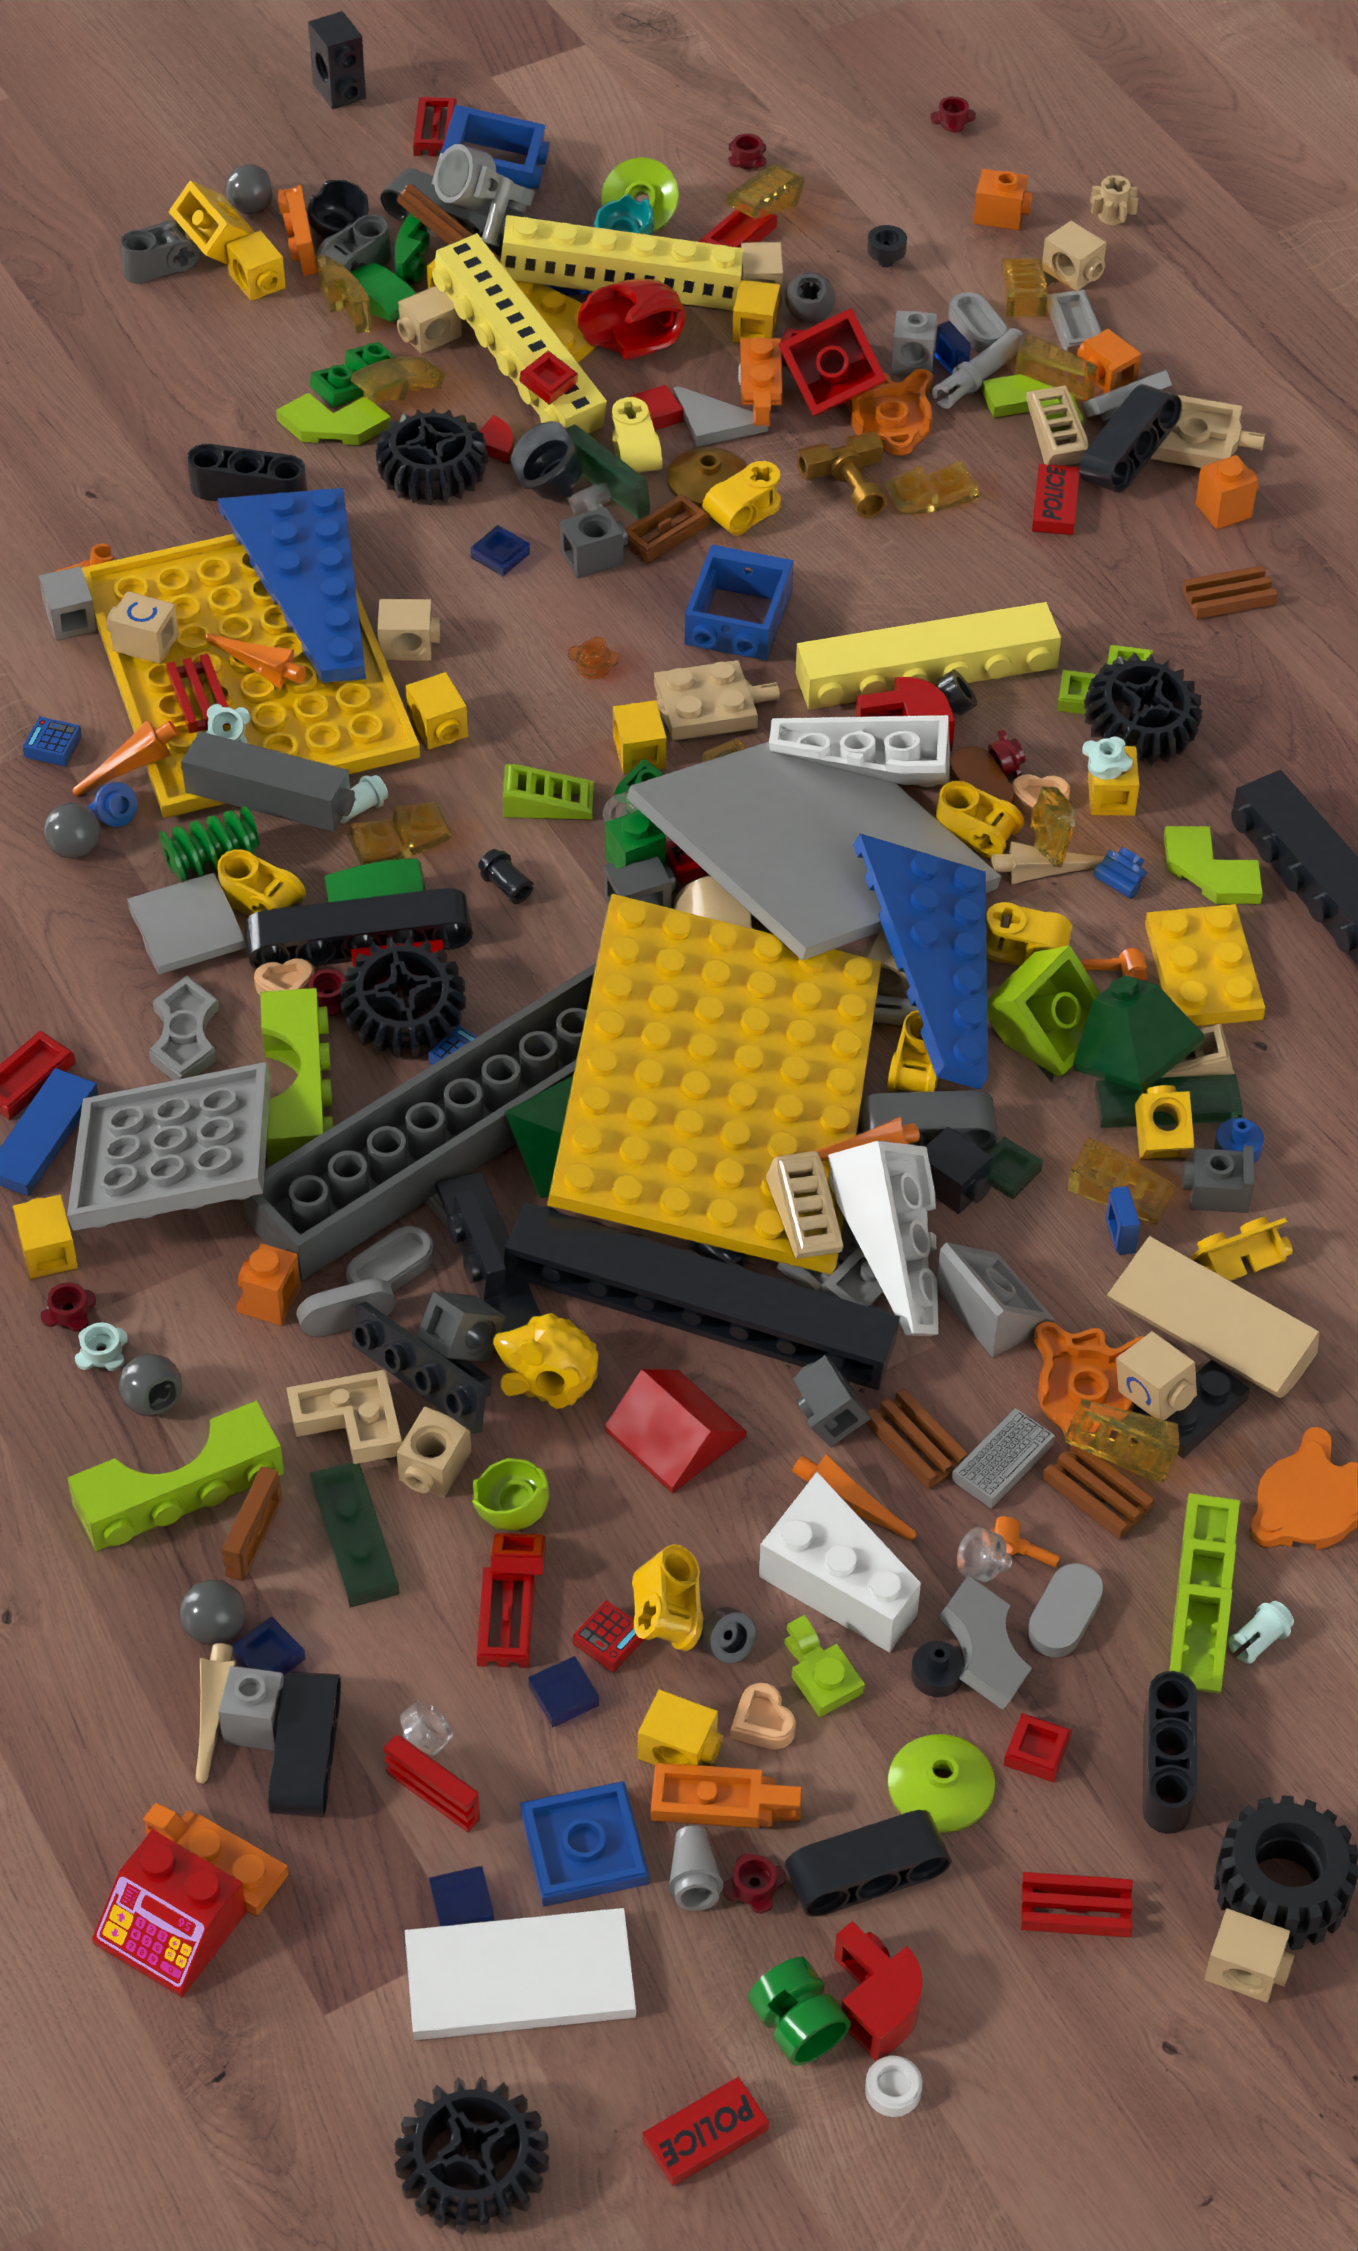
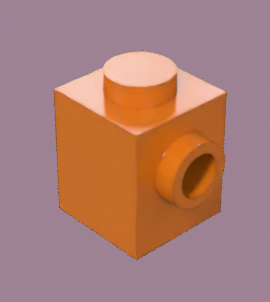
M982 169L975 196L973 224L1019 231L1023 215L1030 216L1034 193L1027 191L1028 175L1017 174L1011 171Z
M1237 455L1202 466L1200 468L1195 504L1216 530L1252 518L1256 492L1259 488L1257 476L1252 469L1247 468Z

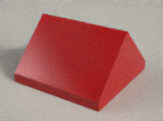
M641 1369L605 1424V1432L672 1494L743 1440L747 1432L680 1370Z

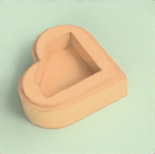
M1025 774L1017 777L1012 784L1014 790L1013 803L1038 824H1041L1062 810L1069 801L1070 786L1065 779L1058 776L1040 778L1036 775Z
M294 958L283 964L277 962L262 964L254 973L255 989L260 995V992L309 988V980L315 973L314 967L309 961L301 958Z
M755 1683L745 1689L731 1727L730 1739L773 1750L785 1748L792 1743L795 1737L796 1720L794 1714L788 1708L781 1706L782 1698L780 1692L774 1686L768 1683Z

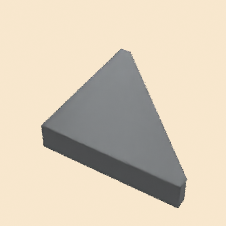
M680 386L673 387V395L683 408V419L697 447L763 433L769 429V426H754V412Z

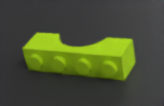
M316 988L260 992L261 1028L265 1058L280 1061L291 1067L298 1074L295 1082L285 1092L270 1099L266 1145L269 1167L334 1127L333 1116L324 1117V1108L333 1107L331 1079H322V1071L331 1070L329 1042L321 1043L320 1035L329 1034L327 1006L318 1007Z
M256 1400L210 1419L209 1437L204 1449L192 1462L178 1470L161 1474L142 1473L128 1468L114 1458L67 1477L73 1506L97 1552L109 1546L122 1545L132 1539L133 1536L157 1526L170 1525L181 1516L205 1506H216L224 1502L229 1496L251 1488L261 1466L278 1471L279 1476L285 1473L281 1445Z

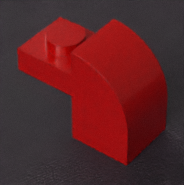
M895 677L894 691L857 696L856 717L948 715L950 751H952L955 719L945 694L930 682L914 677Z
M851 1921L836 1934L834 1960L859 1986L842 2000L841 2008L851 2021V2026L847 2033L877 2061L889 2055L913 2031L919 2015L922 1972L916 1956L908 1946L904 1947L890 1959L888 1949L875 1934L871 1932L865 1934Z

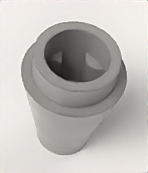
M699 1826L683 1827L675 1834L676 1842L669 1892L675 1898L679 1907L689 1911H701L717 1903L719 1894L723 1889V1880L708 1839L707 1831Z

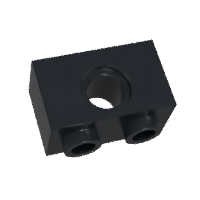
M343 11L308 21L312 77L315 88L332 109L366 99L363 41L360 32Z

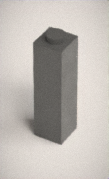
M199 731L181 761L186 793L238 807L247 806L253 811L335 832L342 817L348 816L354 805L355 792L350 790L348 770Z

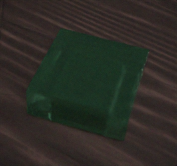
M1005 1136L988 1152L992 1156L991 1186L1013 1200L1042 1171L1043 1160Z

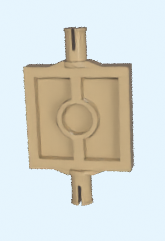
M1178 395L1182 401L1180 419L1150 459L1201 468L1210 463L1231 457L1238 447L1262 451L1265 433L1241 430L1242 406Z
M739 660L716 662L714 664L688 668H675L654 673L657 706L662 722L669 729L672 741L758 728V714L755 703L778 701L780 699L777 682L752 686L745 679Z

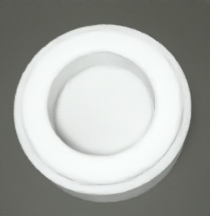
M886 2056L873 2063L866 2076L865 2094L874 2110L885 2116L899 2117L910 2113L918 2105L922 2092V2076L914 2063L900 2056Z

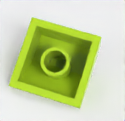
M1070 945L1036 951L987 999V1018L1005 1045L1054 1075L1062 1076L1074 1065L1073 1062L1093 999L1101 993Z

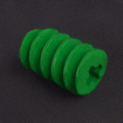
M247 806L241 807L240 819L232 810L224 812L223 825L215 815L207 817L206 830L198 821L190 822L188 834L181 826H175L172 829L171 840L164 831H159L160 844L170 871L177 876L180 882L187 881V869L192 868L195 874L201 877L204 876V864L209 863L213 870L218 873V861L226 852L245 850L256 855V848H259L260 844L254 818Z

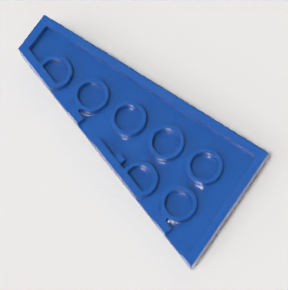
M344 488L219 498L218 507L220 514L224 520H228L233 529L235 539L239 545H243L249 555L250 564L275 605L278 604L284 613V620L290 630H294L301 641L302 650L321 682L366 679Z
M860 833L853 847L857 858H863L868 870L865 880L869 891L876 892L882 908L878 916L898 971L905 972L910 986L906 991L910 1005L918 1008L924 1026L920 1032L935 1074L938 1078L980 1090L988 1079L986 871Z

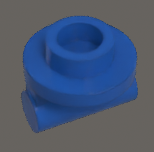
M110 782L99 789L94 802L87 807L95 813L98 820L112 827H121L128 824L134 818L138 804L134 791L128 785L120 782Z
M1122 846L1118 853L1110 849L1108 850L1103 861L1096 866L1093 877L1132 899L1139 891L1140 884L1148 872L1140 868L1145 860Z

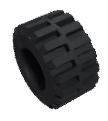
M1282 1796L1280 1803L1274 1804L1271 1797L1259 1800L1257 1810L1250 1805L1243 1808L1239 1813L1238 1820L1232 1819L1227 1827L1214 1877V1889L1219 1890L1217 1902L1221 1910L1228 1908L1289 1930L1288 1942L1291 1950L1303 1949L1305 1939H1308L1314 1946L1324 1941L1327 1931L1333 1934L1340 1927L1342 1918L1346 1917L1358 1880V1865H1356L1358 1861V1848L1355 1844H1349L1351 1832L1346 1825L1340 1827L1335 1825L1337 1816L1329 1809L1322 1814L1315 1810L1317 1803L1305 1799L1304 1805L1294 1803V1796ZM1274 1858L1288 1859L1304 1867L1310 1873L1314 1882L1302 1887L1284 1886L1267 1877L1258 1864Z

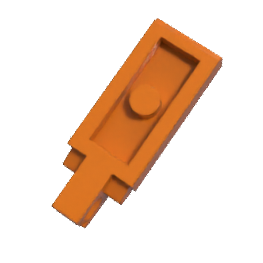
M297 185L298 187L284 190L278 189L280 213L283 214L287 236L291 237L287 239L292 262L300 260L303 276L317 274L319 271L302 186Z
M740 338L741 405H753L754 426H770L771 405H782L781 351L778 345L781 343V338Z
M669 1763L655 1764L650 1810L651 1821L759 1828V1826L771 1827L772 1821L800 1822L802 1787L776 1785V1779L763 1776V1770Z
M155 1802L143 1818L147 1835L154 1829L240 1880L243 1886L247 1912L254 1916H258L289 1875L288 1865L200 1814L197 1816L195 1813L186 1810L183 1816L180 1817L176 1812Z

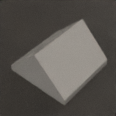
M948 1242L940 1249L937 1275L938 1293L992 1358L1031 1338L1036 1325L1041 1322L1050 1321L1054 1323L1055 1319L999 1253Z

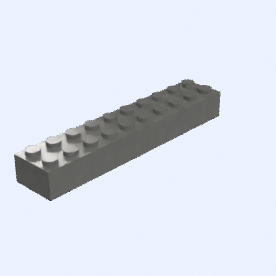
M596 963L265 1169L263 1194L253 1195L242 1200L245 1222L267 1245L297 1254L300 1279L303 1281L428 1201V1198L437 1194L436 1182L470 1174L517 1144L505 1111L574 1075Z

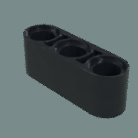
M1138 385L1085 451L1079 465L1080 477L1084 481L1118 493L1128 488L1179 421L1182 413L1180 397L1149 385Z
M216 444L197 445L190 449L187 454L191 491L193 495L203 500L218 502L219 498L307 491L305 464L303 460L293 455Z
M286 1671L269 1783L268 1806L270 1814L325 1816L340 1709V1674Z
M1164 1671L1156 1675L1151 1681L1143 1721V1816L1151 1828L1157 1832L1170 1834L1181 1831L1189 1823L1197 1790V1691L1195 1684L1188 1676L1176 1671ZM1161 1702H1172L1178 1705L1179 1708H1169L1161 1704ZM1160 1749H1173L1177 1751L1179 1755H1168L1162 1752ZM1160 1796H1172L1179 1800V1803L1165 1802L1160 1799Z
M915 1810L802 1847L786 1859L785 1867L805 1914L810 1917H818L931 1880L944 1873L950 1867L952 1861L930 1812L927 1810Z

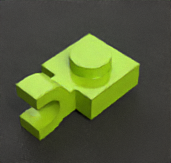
M805 1615L787 1624L786 1629L791 1636L785 1638L784 1644L799 1661V1664L792 1667L791 1677L819 1718L864 1694L865 1683L837 1643L823 1650L813 1626Z

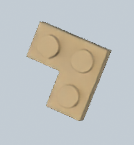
M385 1369L286 1387L296 1437L346 1428L353 1464L397 1456L402 1439Z

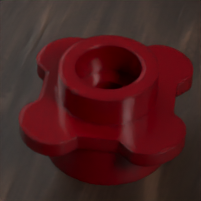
M951 96L939 102L938 112L931 113L930 120L934 124H941L943 129L957 133L963 131L965 124L975 120L976 113L969 109V104L965 99Z
M741 134L729 143V151L732 152V155L728 158V163L732 167L752 169L754 167L761 168L766 164V158L763 156V153L766 151V144L757 135Z
M1002 729L997 732L999 740L988 745V752L993 756L1005 776L1012 773L1016 779L1022 775L1020 765L1026 761L1025 754L1019 741L1016 738L1009 740L1006 732Z
M324 969L314 973L309 980V988L305 989H317L318 1007L327 1006L328 1016H335L340 1013L341 1002H343L340 987L342 983L346 982L345 977L333 969Z
M66 1282L58 1284L47 1295L48 1307L41 1312V1321L47 1327L60 1325L70 1328L71 1331L79 1332L89 1324L87 1315L89 1309L96 1305V1296L92 1291L84 1290L75 1283Z
M750 1853L743 1854L736 1860L733 1877L723 1883V1894L729 1901L740 1900L751 1905L755 1913H767L773 1907L772 1897L777 1888L783 1887L786 1883V1873L780 1866H774L766 1857ZM757 1880L760 1884L757 1887H752L749 1882Z

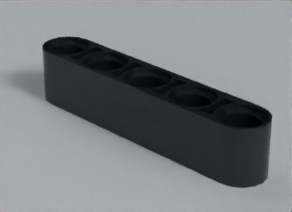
M454 888L263 910L250 915L245 921L249 962L256 970L262 964L268 962L283 964L294 958L307 960L313 966L352 962L351 949L371 947L372 943H375L377 946H387L390 936L396 944H405V940L409 935L414 940V943L424 942L427 939L428 941L442 940L444 950H451L468 944L473 935L467 898L462 891Z

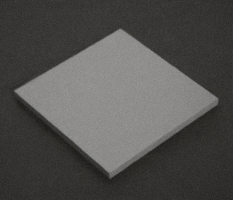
M769 742L631 785L627 795V799L801 960L884 931L878 916L882 909L875 891H869L865 880V875L868 872L863 858H857L853 847L860 833L986 871V893L997 889L1002 877L896 783L769 751Z

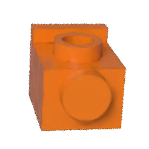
M1106 329L1096 336L1086 339L1080 345L1077 357L1082 360L1081 373L1089 381L1103 389V394L1138 380L1142 353L1111 330Z
M261 1243L258 1249L250 1255L249 1259L241 1267L238 1276V1287L242 1288L243 1294L236 1305V1311L282 1326L301 1290L297 1254Z

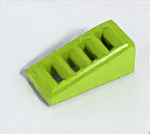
M505 764L503 783L504 817L592 820L594 781L523 765ZM554 794H562V799L554 798L553 796ZM571 794L580 795V803L571 801Z

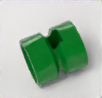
M794 1957L773 1967L753 1985L748 1994V2002L762 2023L768 2028H776L774 2040L789 2062L794 2066L805 2065L825 2055L846 2036L851 2026L850 2019L831 1994H822L825 1984L805 1957Z

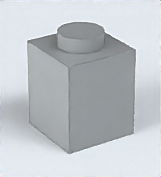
M81 566L39 575L43 604L55 641L97 631L93 600Z

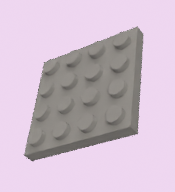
M262 1062L83 1098L67 1213L72 1230L91 1227L101 1228L111 1223L136 1218L147 1219L157 1214L182 1209H197L207 1204L233 1199L243 1200L253 1195L263 1194L271 1074L267 1063Z

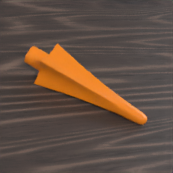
M213 633L206 634L205 640L209 644L238 659L279 689H282L287 679L301 683L306 676V668L293 663L294 649L253 644Z
M147 719L113 755L73 788V794L81 796L118 776L171 756L166 743L179 736L178 730L170 720L155 729Z
M898 1117L867 1132L814 1151L818 1152L822 1162L828 1161V1155L874 1141L901 1144L915 1143L919 1141L920 1134L916 1124L911 1123L902 1126L901 1117Z
M827 1454L824 1455L819 1464H816L804 1455L800 1456L792 1469L794 1474L809 1482L815 1473L818 1472L858 1516L884 1527L907 1540L913 1541L916 1538L917 1533L913 1528L875 1500Z

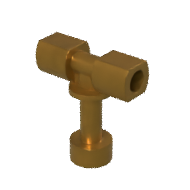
M875 431L847 437L846 446L831 449L826 443L798 449L797 468L803 479L810 480L832 474L837 481H847L853 490L850 498L851 504L861 518H873L879 515L887 505L888 500L881 487L875 482H867L861 474L864 466L882 462L883 444Z

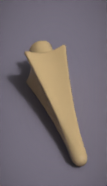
M1011 841L1010 853L993 854L991 867L996 872H1009L1010 884L1012 885L1051 875L1095 869L1105 856L1069 853Z
M217 1643L212 1646L210 1660L200 1658V1734L195 1777L196 1781L200 1784H204L208 1780L212 1756L221 1729L218 1711L230 1666H236V1661H232L233 1647L223 1643Z

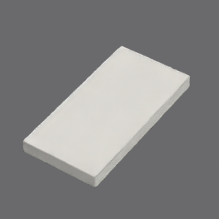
M624 1908L405 1930L414 2041L636 2018Z

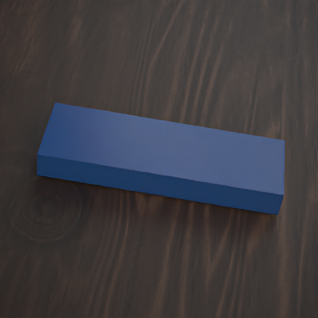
M56 1068L53 1070L0 1147V1186L26 1196L30 1195L80 1121L83 1098L97 1096V1083Z

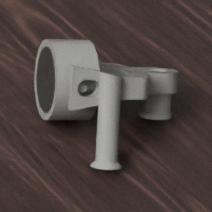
M454 144L446 149L443 154L440 153L432 180L439 199L445 203L467 210H477L489 198L493 199L481 239L495 246H499L497 240L507 206L525 213L526 207L531 206L535 191L516 185L509 178L496 172V164L491 155L463 144Z

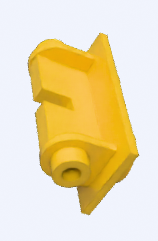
M1264 1216L1240 1227L1241 1234L1228 1239L1224 1232L1211 1235L1197 1243L1199 1250L1189 1258L1195 1262L1200 1261L1202 1266L1229 1281L1239 1279L1248 1274L1241 1260L1243 1257H1247L1253 1273L1276 1264L1284 1263L1287 1256L1293 1253V1249L1289 1239L1286 1236L1280 1237L1277 1230L1288 1221L1285 1217L1269 1223L1267 1217Z

